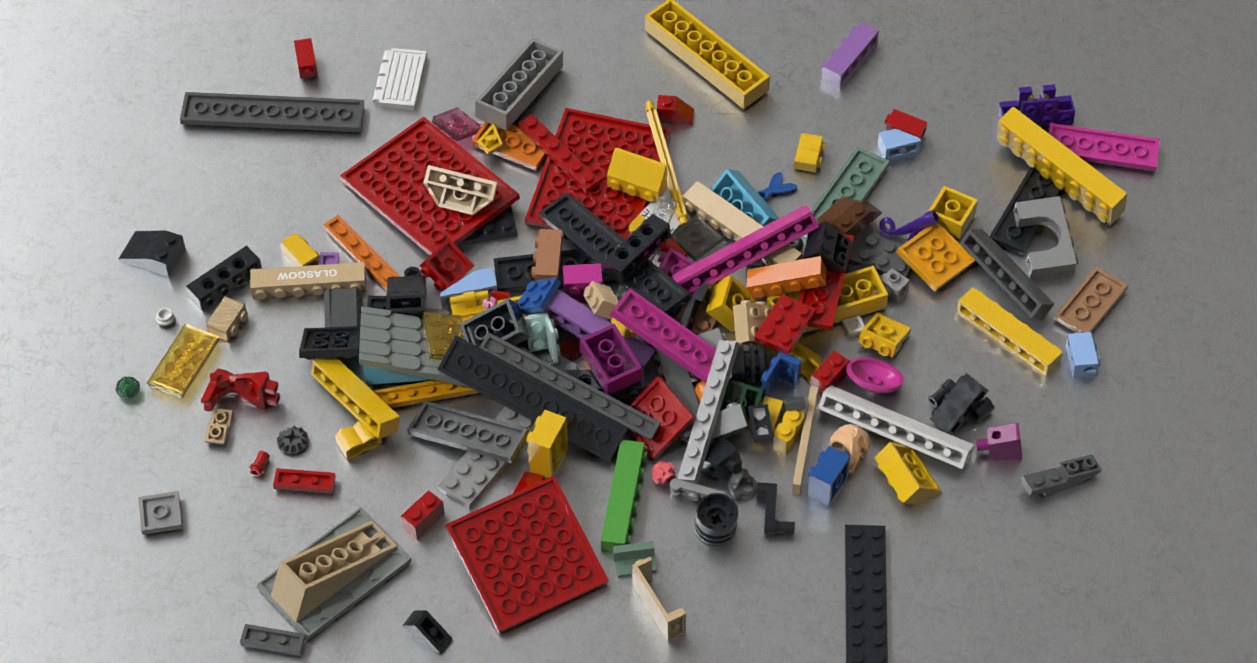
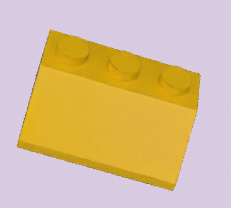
M615 148L607 173V186L658 204L667 189V164Z
M890 442L874 457L878 463V468L886 475L889 485L895 489L898 494L897 497L902 503L916 505L942 492L913 448Z

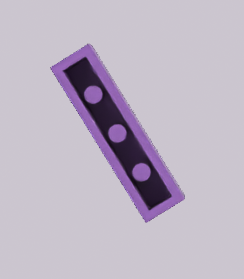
M863 22L853 27L850 35L842 40L840 47L835 49L829 60H825L822 64V78L841 87L878 43L879 30Z

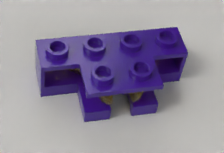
M1055 84L1042 85V95H1039L1037 99H1034L1030 86L1018 88L1017 100L999 102V119L1014 107L1039 127L1050 126V123L1061 125L1074 124L1075 108L1071 95L1055 97Z

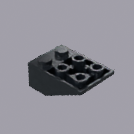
M426 275L388 277L386 310L427 320Z

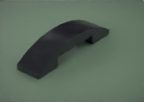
M706 282L691 296L682 315L680 324L691 332L700 305L707 307L713 290Z

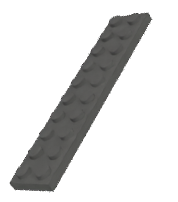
M185 92L180 124L360 132L365 104L364 100Z

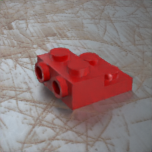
M448 238L419 266L422 268L421 273L426 275V278L430 277L435 282L434 287L442 292L458 282L475 265Z

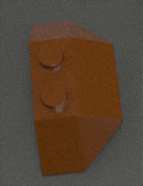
M842 197L817 218V223L820 224L827 221L842 234L853 235L855 238L882 214V211L868 201Z

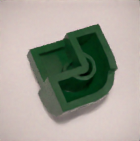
M729 379L720 411L726 409L727 405L737 402L744 406L748 420H750L748 406L760 404L764 389Z

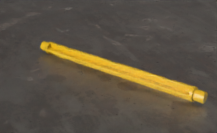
M647 101L645 103L646 113L661 163L667 164V185L677 220H679L681 227H686L689 224L687 220L688 215L658 112L653 101Z

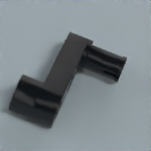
M947 379L939 386L935 393L928 397L929 403L937 407L944 400L945 395L955 388L956 383L951 379ZM984 397L969 416L976 421H981L994 410L992 401L988 397Z
M757 482L756 500L766 501L764 534H794V521H777L775 519L777 484Z

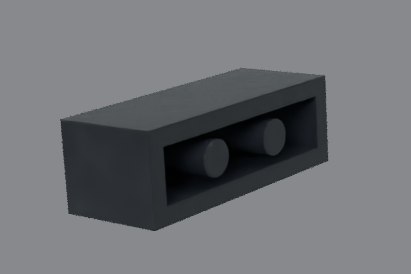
M966 373L957 380L955 388L945 395L943 403L933 410L930 420L946 433L953 436L989 390Z

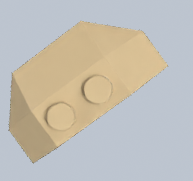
M428 165L423 182L438 207L475 215L494 201L498 182L430 165Z

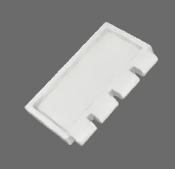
M398 48L384 51L373 103L379 104V107L415 110L427 59V51Z

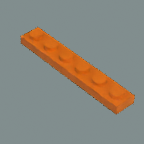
M339 215L323 224L324 229L357 262H364L365 270L386 291L388 277H401Z

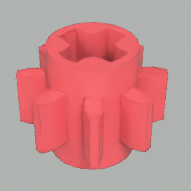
M663 461L658 462L652 468L653 481L657 485L660 483L664 486L669 485L670 481L676 477L674 471L676 468L671 462L668 464Z

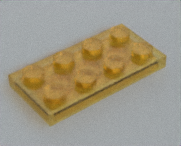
M184 324L147 381L148 387L182 399L218 344L219 337Z

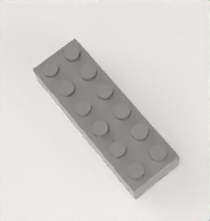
M532 38L475 101V117L507 130L563 67V51Z

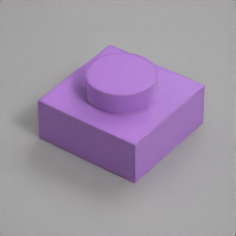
M320 252L319 265L339 264V253Z

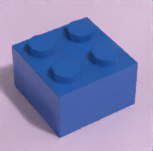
M828 446L825 452L822 451L817 460L818 463L810 468L808 472L809 481L807 483L809 488L808 496L827 506L831 504L847 480L850 464L849 455L831 446Z

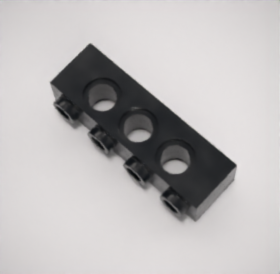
M653 214L645 219L635 231L630 233L623 243H620L610 255L606 256L603 261L605 274L623 284L671 237L670 224Z
M246 245L186 285L188 297L201 311L212 306L214 302L228 295L230 291L243 285L245 281L250 279L251 269H262L260 258Z
M642 368L641 381L609 396L617 400H636L645 390L644 368ZM591 369L566 370L567 374L605 393Z

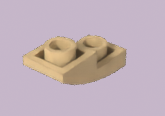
M213 409L211 422L208 423L205 443L225 444L234 415L233 410Z

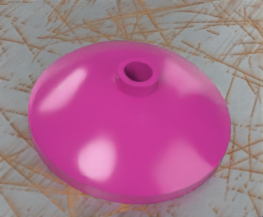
M855 358L850 360L846 367V372L850 379L859 387L869 392L889 393L900 389L903 385L904 378L901 372L892 365L877 359Z

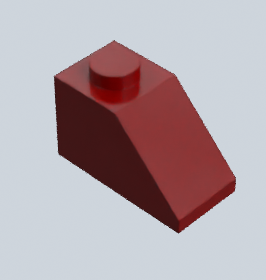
M658 95L657 112L660 123L693 125L694 108L677 96Z

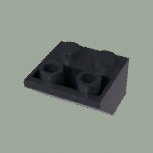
M827 221L818 224L819 227L808 233L803 259L821 256L826 270L845 272L851 240Z

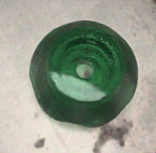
M125 376L117 382L115 390L120 397L130 399L138 394L140 383L134 377Z

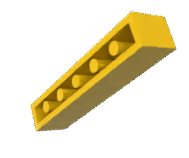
M973 287L958 300L957 312L1044 376H1047L1061 363L1063 352L1058 346L1051 344L1044 336L1036 333L1027 324L1015 318L1012 313L1000 307L997 302H993L986 297L983 292Z
M324 357L313 359L311 375L378 439L398 432L400 416L347 368L337 357L333 359H325Z

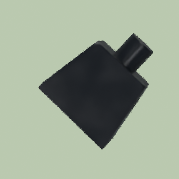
M720 436L709 445L701 473L718 479H724L731 473H740L742 460L737 448L723 436Z

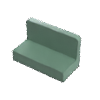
M653 541L613 546L616 576H632V565L638 560L648 557L652 559V573H655L657 568Z

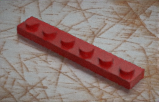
M533 114L518 122V128L585 193L590 192L601 184V180Z

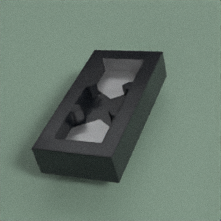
M768 404L748 406L753 443L773 441Z

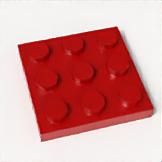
M659 376L630 405V407L660 422V426L651 441L630 431L638 442H644V449L655 460L696 419L662 377Z

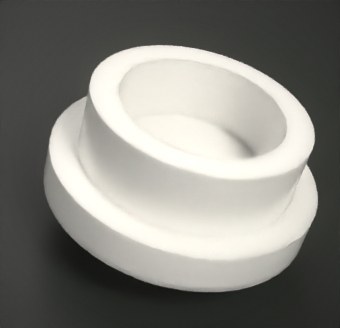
M169 308L159 309L155 316L156 322L161 326L172 324L175 320L174 312Z

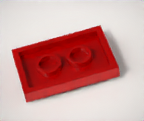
M781 295L755 334L754 341L789 355L815 316L816 308Z

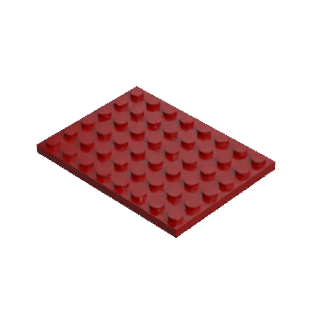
M565 108L555 136L601 180V184L590 192L585 193L547 157L525 217V224L553 229L539 217V212L565 193H569L626 240L630 235L629 225L646 208L648 201L608 187L607 173L615 148L661 162L649 124ZM662 127L666 143H668L671 129Z
M425 117L416 121L340 175L343 183L429 255L437 250L448 238L455 245L459 244L520 199L518 192ZM428 165L498 182L494 201L475 215L438 207L423 183Z

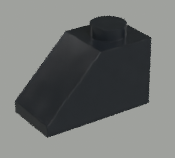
M414 610L402 625L416 641L439 654L442 653L452 640V637L427 610Z

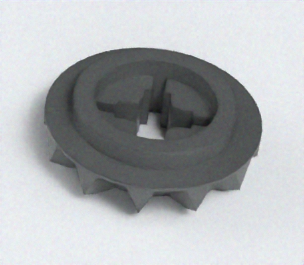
M295 425L292 428L286 427L284 431L279 432L277 437L279 449L287 454H296L303 451L309 441L307 432L302 427L297 428ZM294 435L296 439H294L291 445L290 439Z

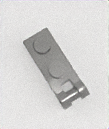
M672 479L670 481V493L673 497L683 495L692 501H699L711 493L725 494L723 491L680 479Z

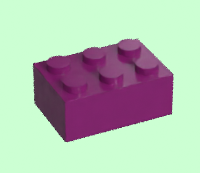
M615 324L580 339V353L607 395L642 380V366Z

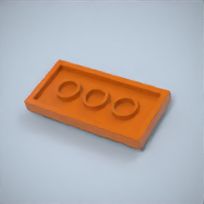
M484 122L472 140L473 146L482 149L477 144V141L492 124ZM511 125L507 130L495 126L503 146L494 151L493 154L537 171L547 155L517 126Z

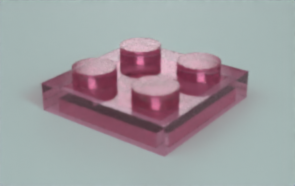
M458 107L435 115L432 118L434 125L456 141L477 134L482 127L481 124Z

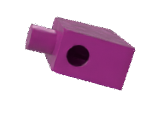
M1019 423L988 428V438L976 439L977 451L989 450L990 459L1023 460Z

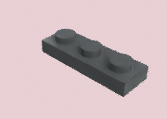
M245 624L240 645L301 656L306 636L302 633Z

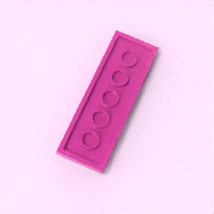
M1050 123L1049 134L1086 162L1156 172L1160 139Z
M629 289L611 311L610 316L706 382L716 348L635 291Z

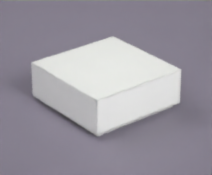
M860 315L842 320V326L848 338L859 336L861 330L865 327Z

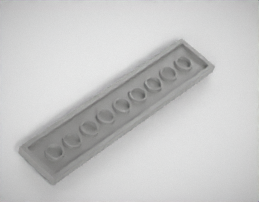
M550 354L544 360V362L565 373L566 370L584 369L561 355L557 356L558 363L554 364ZM504 407L495 418L498 421L527 428L529 432H533L535 428V422L507 407ZM467 451L440 482L437 489L470 510L509 462Z

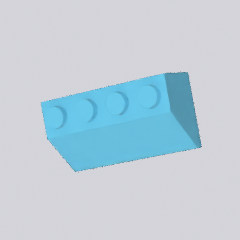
M726 169L710 189L763 227L779 219L777 214L740 171Z

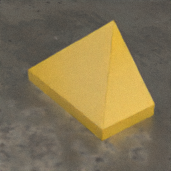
M797 342L789 355H795L798 359L802 360L801 374L810 382L811 375L822 364L821 357Z

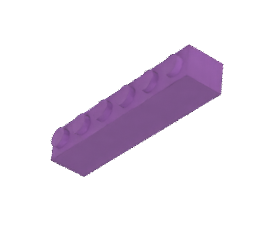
M560 290L554 294L544 311L547 312L549 319H553L554 323L580 339L612 325L611 322L594 315L592 310L588 309L584 304L577 302ZM623 337L645 370L652 361L655 350L635 337Z

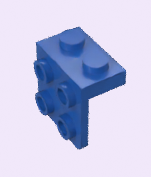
M782 352L777 357H773L769 370L765 371L761 377V382H763L761 388L764 389L762 400L765 396H770L779 380L794 387L798 386L801 376V359H798L795 355H787Z

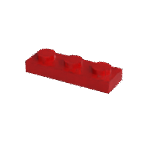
M276 468L273 487L279 490L333 494L336 475L332 472Z

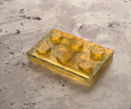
M423 313L422 320L429 359L442 360L455 335L464 339L459 325L462 323L461 315Z

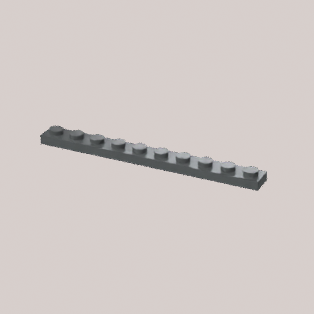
M489 332L479 347L628 427L630 431L650 441L660 426L659 421Z

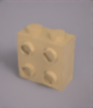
M752 300L741 301V304L733 306L736 341L742 343V345H749V342H753V346H756L757 342L754 341V336L774 305H766V302L752 303Z

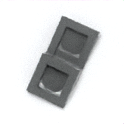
M803 396L781 399L784 411L806 409V401Z

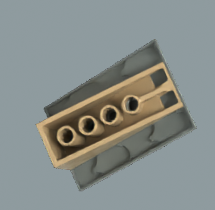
M360 507L297 555L280 562L279 568L260 581L257 588L300 633L305 634L308 641L331 625L338 617L353 608L356 603L384 585L388 579L403 570L411 562V557Z

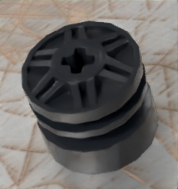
M749 342L748 351H744L742 343H739L732 368V380L744 383L745 375L749 374L751 382L755 383V374H758L759 382H761L763 373L767 371V358L763 344L757 342L756 350H754L753 342Z
M711 493L704 496L698 502L695 533L701 541L712 546H720L730 542L735 536L739 514L735 501L728 495Z

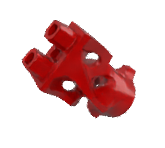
M218 368L214 373L210 374V382L200 401L204 403V411L210 412L214 409L218 400H221L227 393L232 392L238 393L237 399L250 403L257 408L266 409L268 404L277 406L280 400V393H277L279 385L277 381L270 380L269 373L266 371L233 374Z

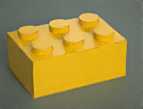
M544 410L543 414L537 417L533 432H529L526 439L528 443L527 453L529 454L528 464H530V472L544 475L546 479L556 474L568 451L566 417Z

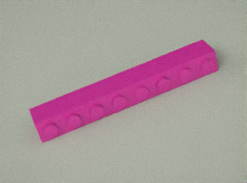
M805 204L671 276L675 282L692 295L704 282L711 285L817 229L819 225L812 211Z

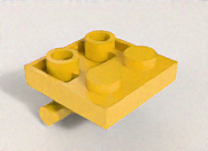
M471 291L465 292L460 296L450 297V306L455 326L460 327V323L485 311L483 301H489L488 291L476 293Z

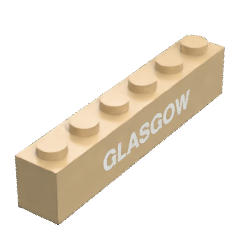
M364 262L251 269L250 288L253 299L322 295L329 288L353 289L357 287L362 292L366 291Z

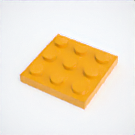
M940 223L927 227L896 251L934 292L975 262V259Z

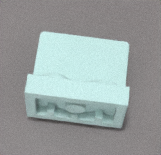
M547 312L524 316L530 338L527 339L529 352L549 349L554 364L558 363L557 356H560L559 345H556L558 332L554 327L553 319H549Z

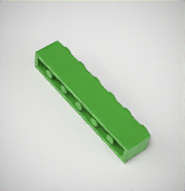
M621 440L601 536V551L613 552V546L631 544L629 531L630 529L633 530L635 518H632L633 512H637L638 501L635 500L636 495L640 496L641 492L639 479L644 477L642 463L647 461L648 451L644 450V442Z

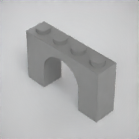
M1060 196L1016 202L1013 212L1017 227L1044 225L1052 229L1058 238V245L1050 250L1028 253L1026 265L1029 278L1074 272L1076 264H1078V255L1073 250L1074 239L1069 235L1070 224L1069 220L1065 219V204L1061 203Z

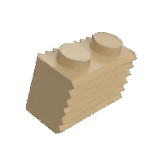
M592 281L586 287L584 297L594 315L611 321L610 313L618 304V300L610 286L607 287V285L604 286V284L601 285V283L598 284Z
M224 296V299H222V302H220V305H218L206 323L208 334L226 342L231 336H235L239 324L244 322L248 315L245 304Z

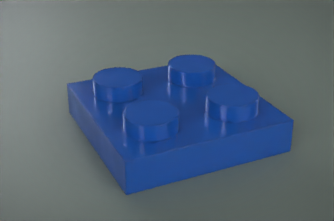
M550 278L530 282L523 296L518 300L522 315L545 311L561 284L559 279Z

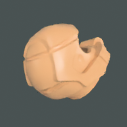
M849 424L840 427L834 432L830 438L829 446L841 452L842 447H846L850 453L849 473H853L857 462H859V457H866L871 441L866 431L857 425Z

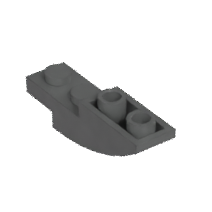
M1091 454L1059 462L1056 468L1024 475L1020 481L1029 496L1040 493L1048 496L1080 484L1100 473L1102 469Z

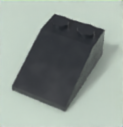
M166 230L135 231L118 260L169 277L186 250L183 236Z
M509 298L459 324L464 339L480 347L488 332L514 346L530 338L518 303Z

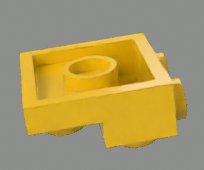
M876 313L861 330L858 342L865 348L879 351L882 356L893 358L900 350L902 342L910 334L911 328Z

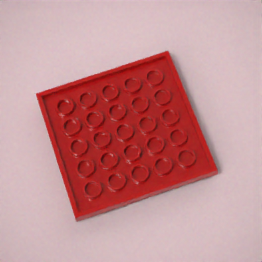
M555 475L445 524V528L498 633H502L609 582Z

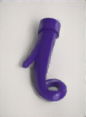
M931 210L896 229L894 221L886 217L881 219L879 228L883 234L890 237L910 233L907 241H909L923 229L939 224V216L935 210ZM886 223L890 225V229H887Z

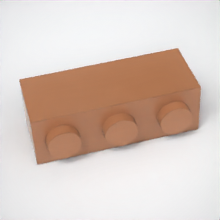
M539 229V236H535V248H537V251H534L533 263H536V267L532 266V278H535V281L550 278L559 279L563 243L562 230Z

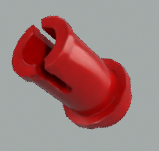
M259 451L254 463L249 466L250 473L253 476L259 477L264 474V467L270 458L267 452Z

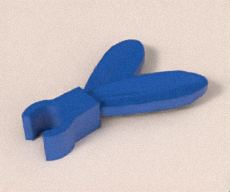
M778 172L772 177L769 187L758 193L767 202L773 194L793 192L797 189V185L793 183L781 184L783 176L781 172Z

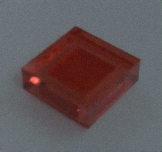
M576 338L559 345L560 352L566 359L574 361L582 357L580 344Z

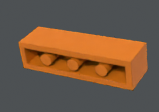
M821 256L747 270V289L752 299L826 286V267Z

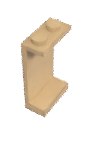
M651 557L640 559L632 565L633 587L667 642H670L686 634V613L682 607L669 614L666 613L648 582L652 581Z

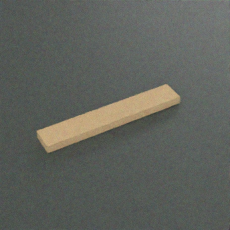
M811 386L793 479L792 493L800 496L818 396V387Z

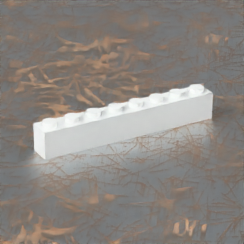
M832 385L823 392L818 407L822 411L961 469L968 464L975 446Z

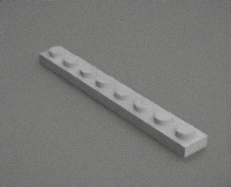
M719 340L677 479L698 484L739 348L737 341Z

